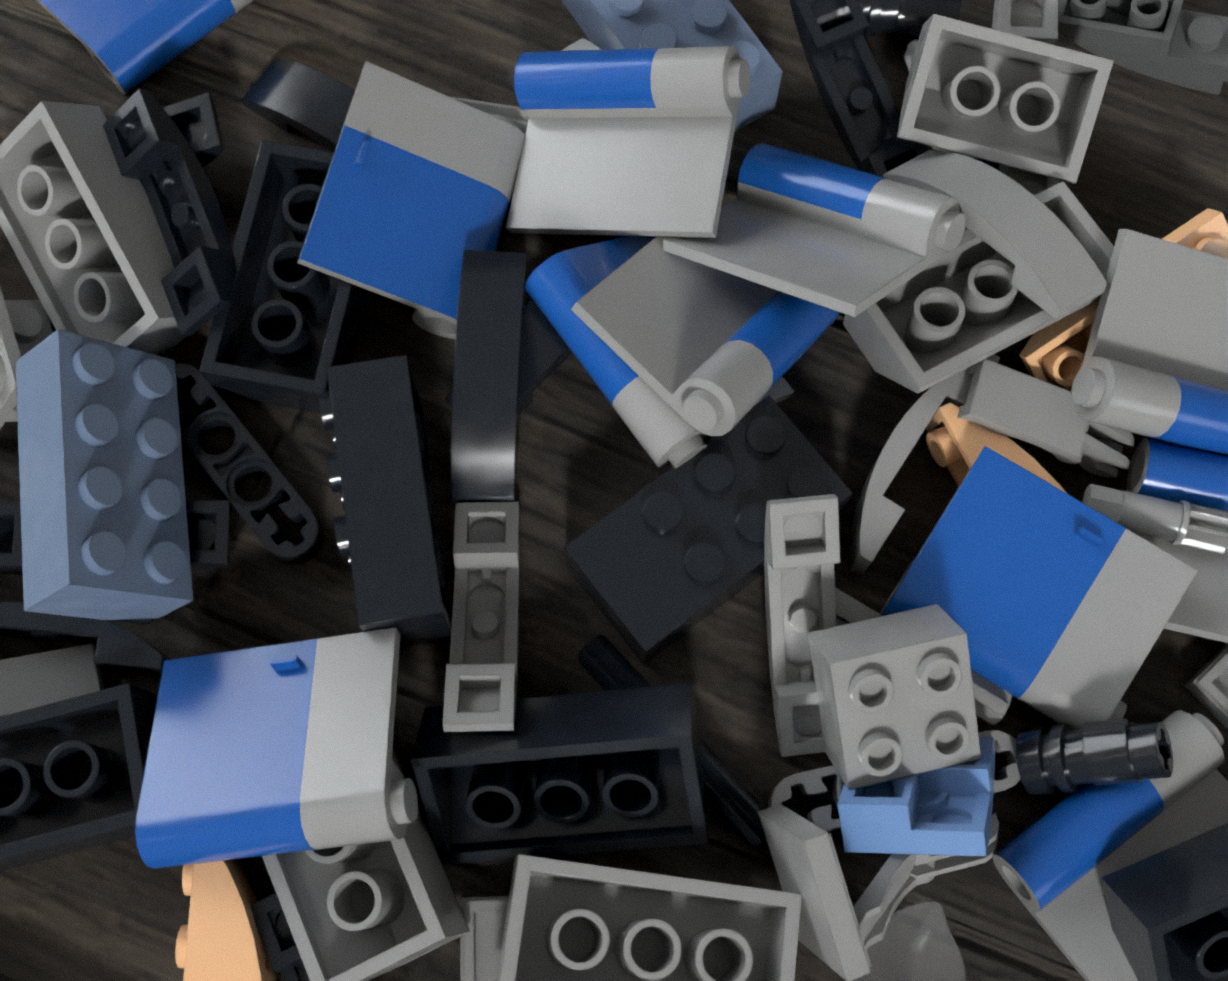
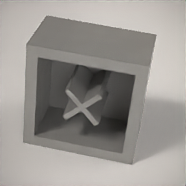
M938 604L808 633L825 751L848 790L981 759L967 633Z

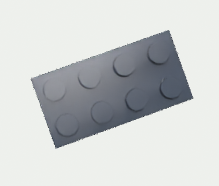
M561 0L589 40L602 50L735 46L740 59L745 58L749 63L750 89L746 98H740L734 132L775 110L783 71L730 0Z
M57 329L16 361L24 611L148 625L193 601L175 360Z

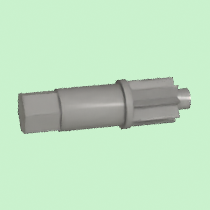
M1090 484L1085 490L1082 503L1132 532L1166 539L1173 545L1181 544L1224 554L1225 549L1228 548L1227 511L1191 504L1184 500L1174 502Z

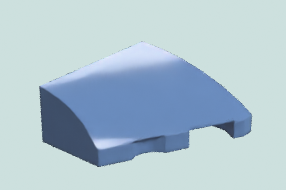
M994 737L979 738L981 759L850 790H848L844 783L837 803L844 852L987 857L994 794Z

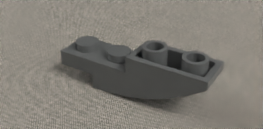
M1059 0L1058 33L1098 57L1114 60L1113 63L1152 78L1220 95L1223 81L1228 82V17L1183 10L1184 0Z

